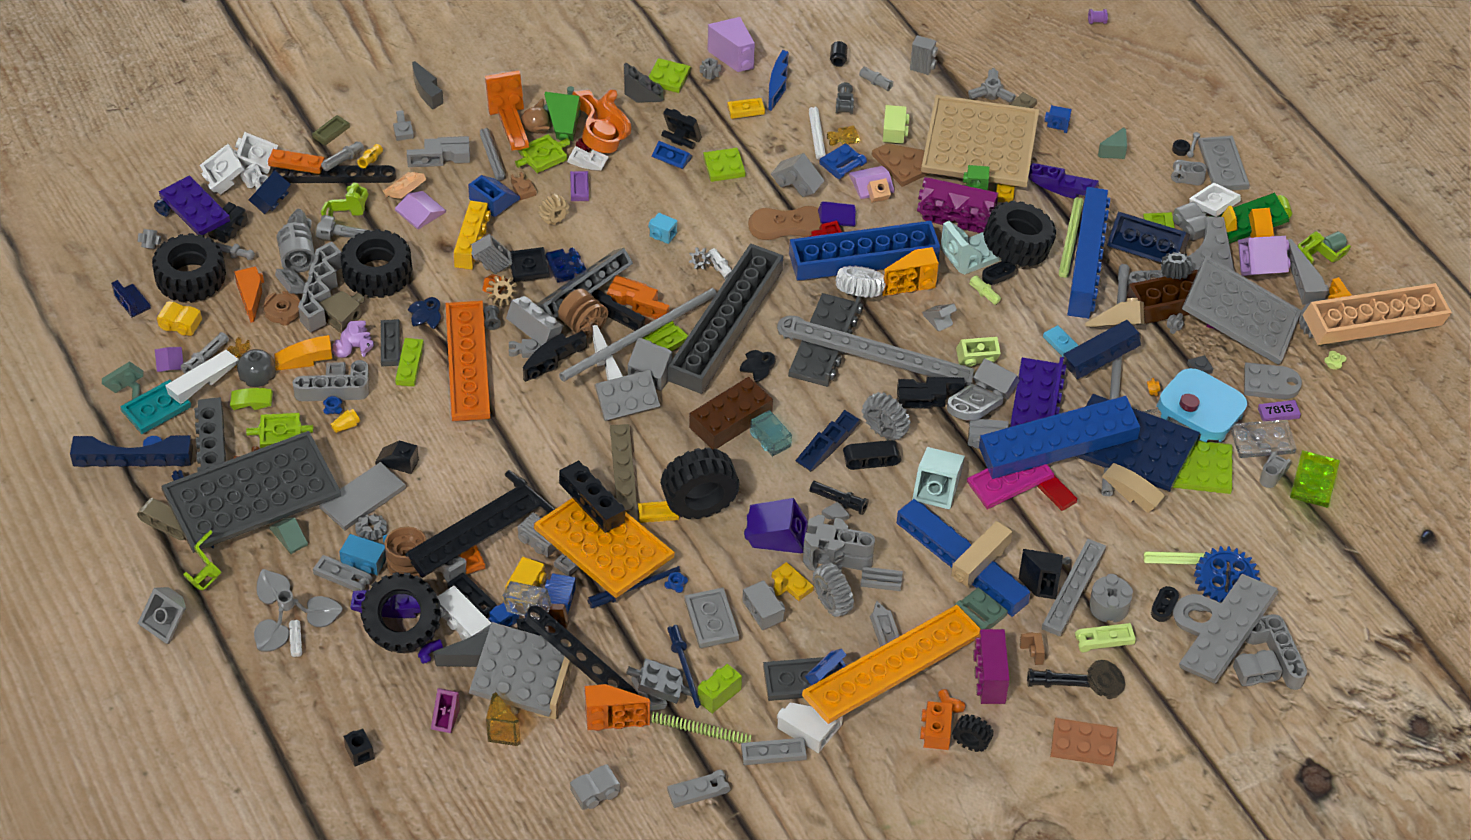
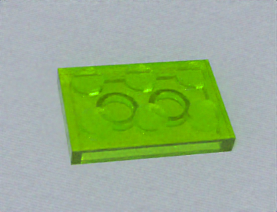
M1302 450L1290 498L1328 508L1340 460Z

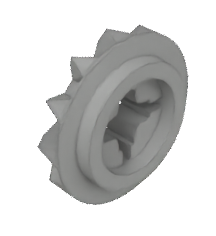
M786 316L779 320L777 329L779 335H783L784 339L788 337L791 341L793 340L788 334L793 318L803 320L798 316Z
M374 513L368 516L366 514L363 518L359 517L358 522L355 523V531L361 538L371 541L377 540L386 533L387 522L383 519L382 515L377 516ZM369 523H372V525H374L373 531L372 528L368 526Z

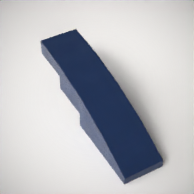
M844 410L835 422L831 421L822 433H817L795 461L810 472L813 471L850 436L861 423L860 419Z

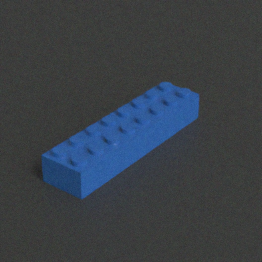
M1086 188L1067 316L1089 319L1090 311L1094 312L1096 301L1092 300L1097 299L1098 288L1095 286L1099 285L1100 275L1097 273H1100L1102 264L1098 260H1102L1104 249L1100 248V246L1104 247L1105 236L1102 233H1106L1107 223H1104V221H1107L1109 210L1105 209L1109 208L1111 199L1107 197L1108 190Z
M932 221L790 239L789 256L796 280L798 281L835 276L840 268L855 265L875 270L885 269L914 250L933 247L939 262L940 244Z
M1127 396L980 435L979 449L991 478L995 479L1136 440L1139 436L1140 425Z

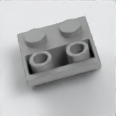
M638 338L628 363V375L650 370L655 389L661 391L668 382V366L672 361V351L648 340Z

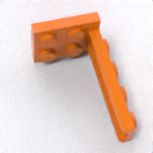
M520 71L485 76L489 114H499L512 151L529 148V142L517 110L524 109Z

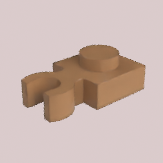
M519 172L520 178H515L513 174L511 175L513 190L520 196L519 200L536 196V189L529 179L524 180L522 172Z

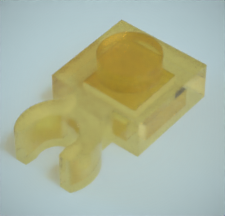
M855 126L838 128L837 132H827L830 146H834L838 142H841L842 145L845 143H859L860 137Z
M238 337L235 340L236 346H229L227 351L240 359L250 349V340H247L245 344H241V338Z

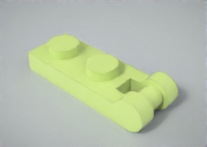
M1131 623L1084 628L1075 632L1076 639L1079 641L1078 647L1080 652H1088L1091 649L1132 645L1136 641Z

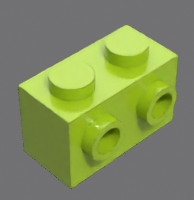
M729 664L718 668L708 680H703L698 686V696L701 705L713 714L741 690L742 675Z

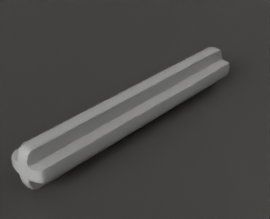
M488 128L481 129L480 136L494 176L498 181L504 180L505 173Z

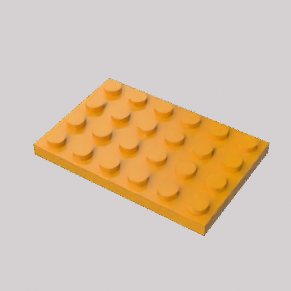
M573 498L534 523V529L615 598H618L673 559L675 554L673 550L627 512L625 513V523L605 533Z

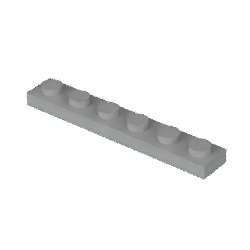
M1087 539L1042 624V630L1057 636L1062 635L1105 552L1106 545Z

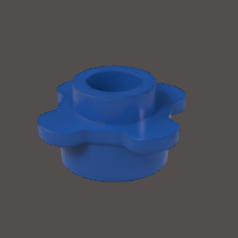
M335 396L324 400V414L342 413V400Z
M673 572L669 575L668 581L665 582V588L680 593L683 591L684 584L688 583V579L679 572Z

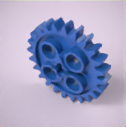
M1220 546L1218 552L1212 548L1210 553L1205 552L1204 557H1200L1194 576L1197 577L1195 584H1200L1197 590H1204L1203 596H1209L1210 599L1222 603L1241 574L1260 581V578L1257 577L1260 571L1254 570L1257 565L1256 563L1250 564L1252 557H1244L1246 552L1238 554V548L1232 552L1230 546L1224 551L1222 546ZM1226 562H1229L1228 577L1225 574L1227 570ZM1213 565H1217L1221 567V569H1217ZM1228 578V580H1229V582H1228V584H1227V590H1228V592H1225L1226 579ZM1213 583H1218L1221 587H1217Z

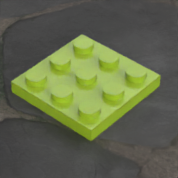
M1197 441L1172 488L1231 494L1232 444Z

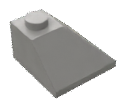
M169 587L154 588L137 624L166 644H169L186 609L184 598Z

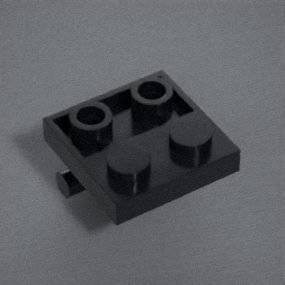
M665 109L663 115L667 127L674 134L663 130L661 136L671 140L674 144L684 145L693 149L695 142L687 140V138L698 143L700 142L702 135L697 120L692 116L682 115L676 109Z

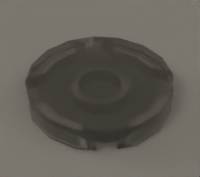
M1101 659L1088 667L1087 681L1096 694L1099 696L1104 695L1107 699H1113L1124 691L1125 679L1115 664Z

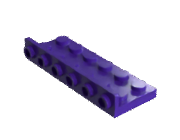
M1022 357L1010 427L1059 414L1060 407L1056 406V404L1061 403L1062 393L1059 392V389L1063 390L1064 378H1061V375L1065 376L1066 364H1063L1064 357H1060L1059 363Z

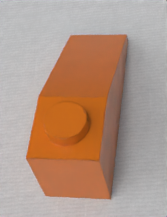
M256 266L234 271L236 285L250 323L255 320L263 292L262 284L264 283L262 272L258 273Z

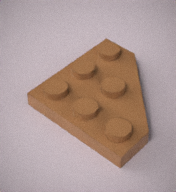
M884 144L872 150V156L889 171L890 175L901 187L931 174L921 172L925 150L892 144Z

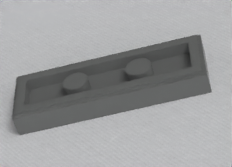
M399 319L381 320V367L399 366L400 321Z

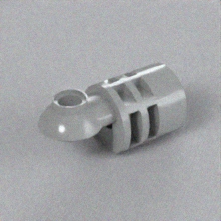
M296 209L287 224L276 235L282 267L284 269H294L296 273L309 270L315 258L310 230L311 219L307 218L301 209Z

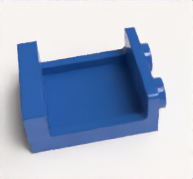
M843 649L831 651L805 678L813 685L846 667L847 665L842 660L846 653Z

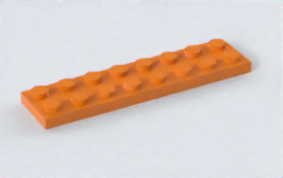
M483 301L445 303L452 421L490 419Z

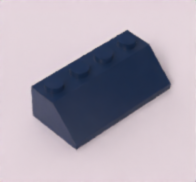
M1118 211L1107 246L1161 263L1162 257L1168 253L1180 252L1184 254L1190 234Z

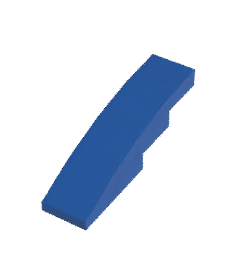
M785 50L781 51L771 73L768 110L772 111L786 90L789 52Z

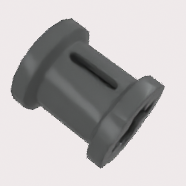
M493 305L486 306L483 310L485 328L489 330L498 329L501 326V321L498 318L499 308Z

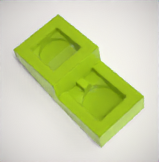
M267 388L234 390L231 393L230 407L233 410L251 406L254 410L269 407L272 405L273 391Z

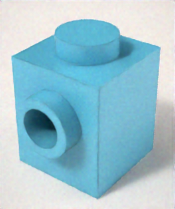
M658 213L649 222L650 237L669 244L677 234V220Z

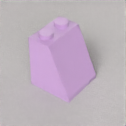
M740 17L708 24L707 50L709 53L737 72L754 69L755 43Z
M1286 236L1254 237L1238 240L1241 276L1289 272L1291 263L1287 256L1289 242L1286 240Z

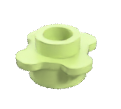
M1330 351L1329 356L1324 359V362L1331 369L1341 368L1342 363L1346 361V357L1336 351Z

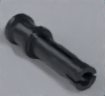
M813 481L809 491L811 493L838 502L845 509H853L858 511L860 515H863L868 507L869 499L854 496L852 492L844 493L817 481Z
M1028 668L1027 686L1044 685L1045 688H1049L1051 685L1090 687L1091 675L1052 673L1049 669L1033 671V669Z

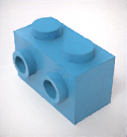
M349 534L339 551L340 560L343 564L368 574L371 573L378 576L386 562L385 545Z

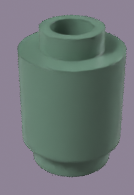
M1339 231L1324 237L1323 243L1334 252L1346 247V236Z

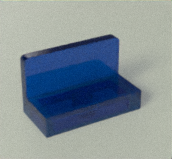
M118 280L111 283L115 298L132 318L151 309V305L134 284L124 288Z

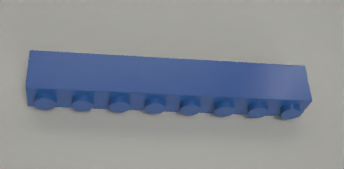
M915 499L902 507L897 513L896 523L951 568L953 563L971 546L966 538L961 537L951 526L945 524L939 516L934 515L924 504L919 503ZM994 561L974 579L972 585L976 588L979 587L1004 607L1011 617L1029 604L1031 592L1028 588L1021 585L1011 574L1006 573Z

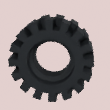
M965 714V716L962 715L959 718L952 735H954L953 738L957 740L958 744H963V748L968 747L970 751L974 749L975 752L979 750L983 752L987 749L994 731L991 729V725H986L987 721H981V718H975V715L969 717L968 714Z

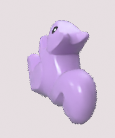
M350 321L347 324L346 329L341 333L340 340H335V343L332 344L331 351L335 356L346 358L351 354L352 347H360L362 357L366 356V353L374 346L370 332H366L367 328L364 327L366 321Z

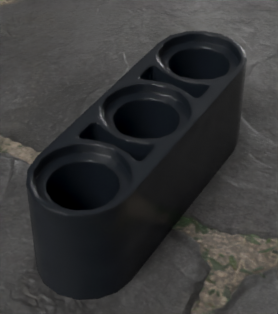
M894 440L849 444L843 448L846 467L850 470L895 466L901 462L898 443Z

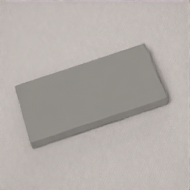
M1233 136L1198 138V145L1211 184L1216 183L1231 191L1249 189L1250 184Z
M379 462L341 488V497L322 503L319 507L345 531L357 523L359 517H365L366 514H370L406 489V485Z

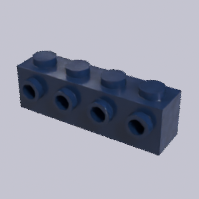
M1125 320L1064 353L1066 368L1076 379L1086 376L1090 372L1141 346L1140 335L1128 320Z

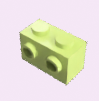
M886 105L883 142L904 143V136L908 137L909 126H905V124H909V114H906L905 106Z
M998 337L962 339L956 347L959 365H966L967 367L981 364L984 358L995 363L1001 354Z

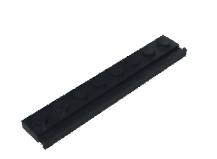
M522 483L409 550L405 556L410 558L411 564L421 578L538 509L541 504L530 489L527 490L526 484Z

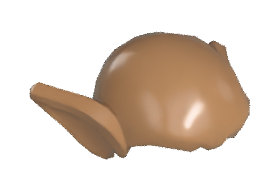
M543 98L534 107L527 109L523 113L521 123L525 131L543 134L550 129L549 115L546 109L543 108Z

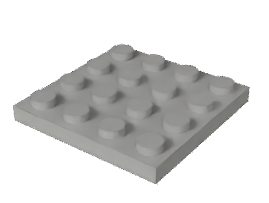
M491 622L469 694L549 717L551 713L550 702L564 655L542 636ZM561 642L565 647H568V644Z

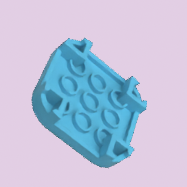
M1189 368L1179 372L1162 391L1156 407L1162 413L1161 418L1168 420L1171 417L1187 427L1200 432L1201 437L1199 440L1207 442L1209 439L1221 442L1236 422L1242 419L1247 407V400L1238 390L1201 370ZM1193 394L1198 397L1200 401L1198 409L1193 412L1182 409L1179 405L1182 395Z

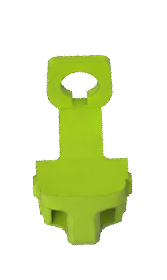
M358 183L347 186L346 199L325 202L321 215H326L327 208H329L328 216H333V211L350 210L352 215H362L369 195L367 189L361 187Z
M1317 231L1310 234L1297 246L1311 264L1314 261L1312 255L1317 252L1321 253L1330 262H1337L1351 248L1350 245H1347L1338 253H1335L1323 243L1325 238Z
M211 530L194 545V550L206 566L194 578L187 572L183 574L200 591L206 589L222 573L199 548L213 533ZM206 576L211 577L212 579L202 588L199 583Z

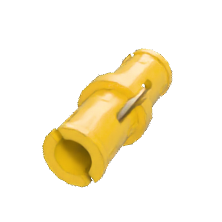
M375 144L371 149H367L363 156L357 160L359 167L366 168L370 163H374L377 157L383 153L382 146Z

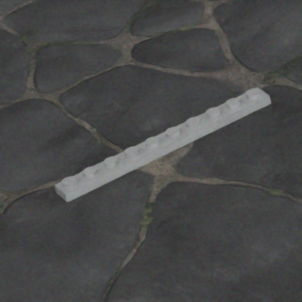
M793 318L788 334L792 338L931 377H963L965 379L964 386L966 387L971 384L973 378V368Z

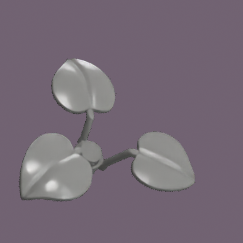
M262 569L257 580V595L265 604H273L277 600L279 617L277 623L274 620L267 619L261 621L256 626L254 638L257 649L264 652L274 651L287 642L289 629L281 625L283 611L291 610L294 605H297L303 612L308 613L307 620L311 625L320 628L330 625L341 614L343 608L338 602L330 598L317 596L308 600V609H306L297 599L293 598V594L290 591V583L286 577Z

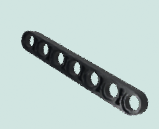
M337 165L328 171L322 168L319 176H313V173L278 167L272 170V173L274 170L278 173H284L285 175L282 177L289 183H390L396 179V170L390 165H368L366 168H361L359 165ZM352 172L357 173V174L354 175V176H349V175H348L349 173H352ZM369 172L374 173L372 176H367L366 174ZM386 172H391V173H392V175H390V176H385V175H383V174L386 173ZM302 173L303 175L295 176L294 174ZM331 173H339L337 176L330 175Z
M536 605L529 607L525 614L527 624L597 685H609L608 680H613L617 683L616 688L638 695V692L544 609ZM531 612L537 613V614L539 615L540 619H539V620L533 619V618L530 616V613H531ZM552 626L555 629V633L547 632L545 627ZM561 640H568L571 646L565 647L561 643ZM583 653L586 656V660L578 659L576 654ZM593 666L599 667V668L601 669L602 673H601V674H596V673H594L593 670H592V667H593Z

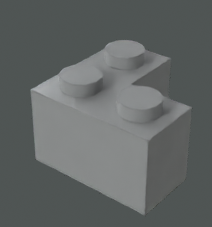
M804 153L781 161L771 173V176L780 187L793 184L802 197L815 193L824 182L822 176Z

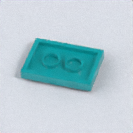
M170 379L120 406L121 412L141 434L191 408V403L188 399L180 404L168 395L165 385L172 382Z

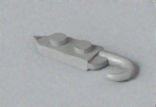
M876 601L870 619L881 647L898 638L899 633L891 610H886Z

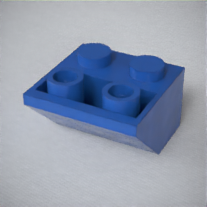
M481 175L468 184L469 199L471 201L488 203V211H491L493 217L520 199L519 195L495 178Z

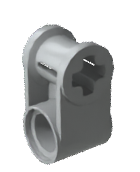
M1176 160L1173 163L1174 171L1171 174V179L1174 182L1196 186L1204 183L1207 169L1204 163Z
M1274 451L1263 466L1259 479L1261 485L1267 488L1276 486L1281 477L1288 471L1292 460H1286L1278 456L1277 452Z

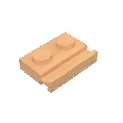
M408 172L383 190L386 197L390 195L392 198L401 199L426 180L425 175Z

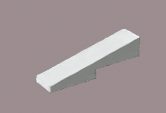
M593 325L595 353L607 347L597 325ZM612 355L597 363V366L605 365L607 381L623 377Z
M227 350L219 353L165 385L168 395L178 403H184L205 384H214L236 366L239 359Z

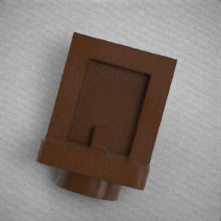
M545 604L543 609L567 629L569 620L565 604ZM546 626L547 632L555 633V629L552 626Z

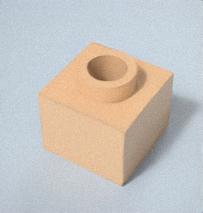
M887 178L868 183L867 189L871 203L888 200L891 196Z

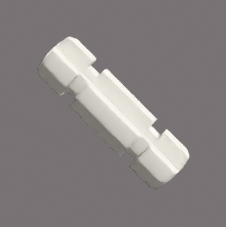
M291 620L289 622L290 652L292 657H300L302 655L301 625L299 620Z

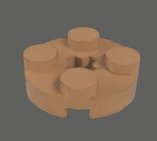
M282 291L283 294L272 293L264 301L265 317L283 326L289 325L291 321L299 316L298 306L300 300L298 296L288 291Z

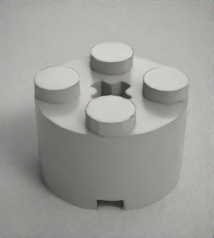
M1108 574L1098 579L1092 587L1090 597L1091 613L1103 622L1110 620L1114 623L1123 620L1128 615L1133 589L1125 580L1115 574Z

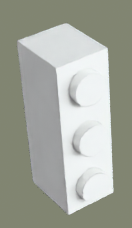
M455 586L437 596L441 605V618L443 617L447 621L448 626L452 630H456L462 640L490 629L491 622Z

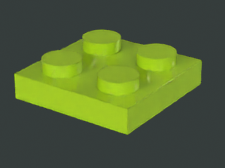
M658 58L649 78L656 84L661 85L664 90L679 93L690 73V66Z
M738 147L703 152V159L711 182L745 177V169Z

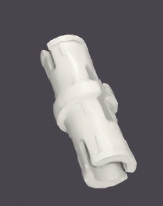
M713 248L707 253L712 254L709 259L714 264L715 270L719 271L726 280L732 270L728 266V261L722 258L717 249Z

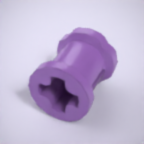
M1089 9V24H1093V22L1107 24V9H1103V11Z

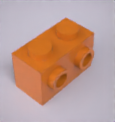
M927 701V708L922 709L921 722H925V727L921 726L920 739H924L923 748L949 750L952 703Z

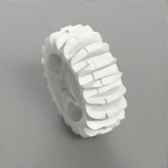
M862 266L842 267L836 275V286L840 291L852 296L877 297L882 294L885 288L884 275L875 269Z

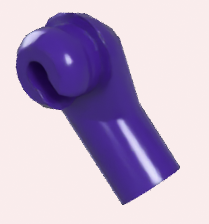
M441 640L432 641L421 648L418 658H420L422 664L431 661L430 653L443 648Z

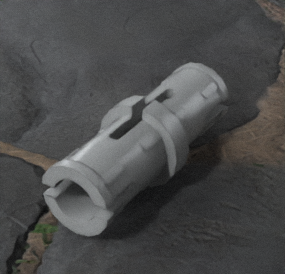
M865 66L860 70L859 76L869 80L871 84L878 85L887 91L893 87L894 82L882 76L881 73L874 72Z

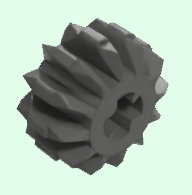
M1180 252L1166 254V256L1162 257L1161 261L1162 274L1166 275V278L1171 277L1173 280L1187 278L1192 271L1191 257Z

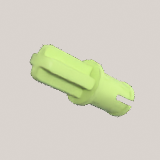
M977 275L971 278L969 284L979 292L981 297L985 296L994 305L998 304L1001 297L991 289L990 284H986Z

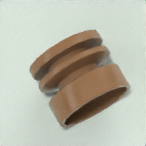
M580 288L569 293L562 301L558 310V317L568 327H571L575 333L583 331L586 334V338L593 336V325H597L599 330L604 326L608 317V310L598 300H595L588 291Z
M409 526L399 527L387 535L384 542L387 569L391 575L392 573L399 572V574L411 573L413 576L421 577L411 564L410 558L405 556L409 550L426 541V536L421 530Z

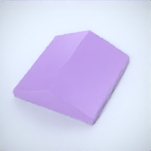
M883 166L849 173L860 199L870 198L867 189L870 181L887 178L890 192L894 193L890 173Z
M424 191L408 193L395 207V211L417 230L446 213V210Z

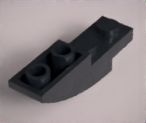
M581 331L566 338L562 333L544 343L524 364L523 380L527 382L544 373L553 371L558 368L559 360L587 348L586 334Z

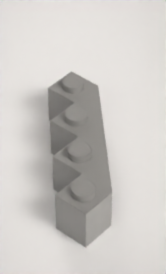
M332 241L316 249L315 258L308 273L309 277L303 289L302 300L298 306L300 322L310 333L326 325L325 312L319 302L331 297L330 290L338 286L336 271L342 268L341 251Z

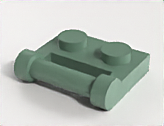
M979 587L955 604L980 629L993 628L1008 613L1004 607ZM967 607H970L974 612H976L979 616H981L985 621H983L981 618H979L976 614H974V613H973L970 609H968Z

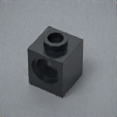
M363 728L351 731L343 736L345 748L355 767L374 759L373 747Z

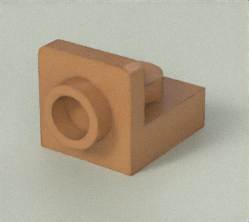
M1033 632L1021 634L1020 649L1029 648L1030 657H1034L1035 665H1043L1045 651L1042 634Z

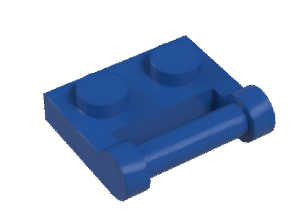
M846 143L819 160V164L837 179H841L847 172L857 166L867 163V159L863 154H858Z

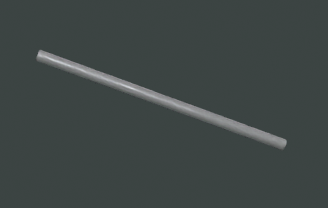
M713 288L573 365L559 373V378L565 382L636 342L638 338L645 337L714 298L717 294L716 290Z

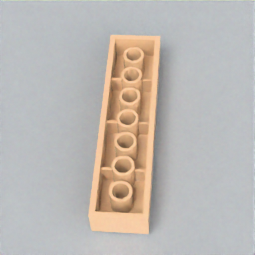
M1433 283L1314 301L1309 304L1303 313V317L1317 345L1442 326L1452 312L1437 284Z

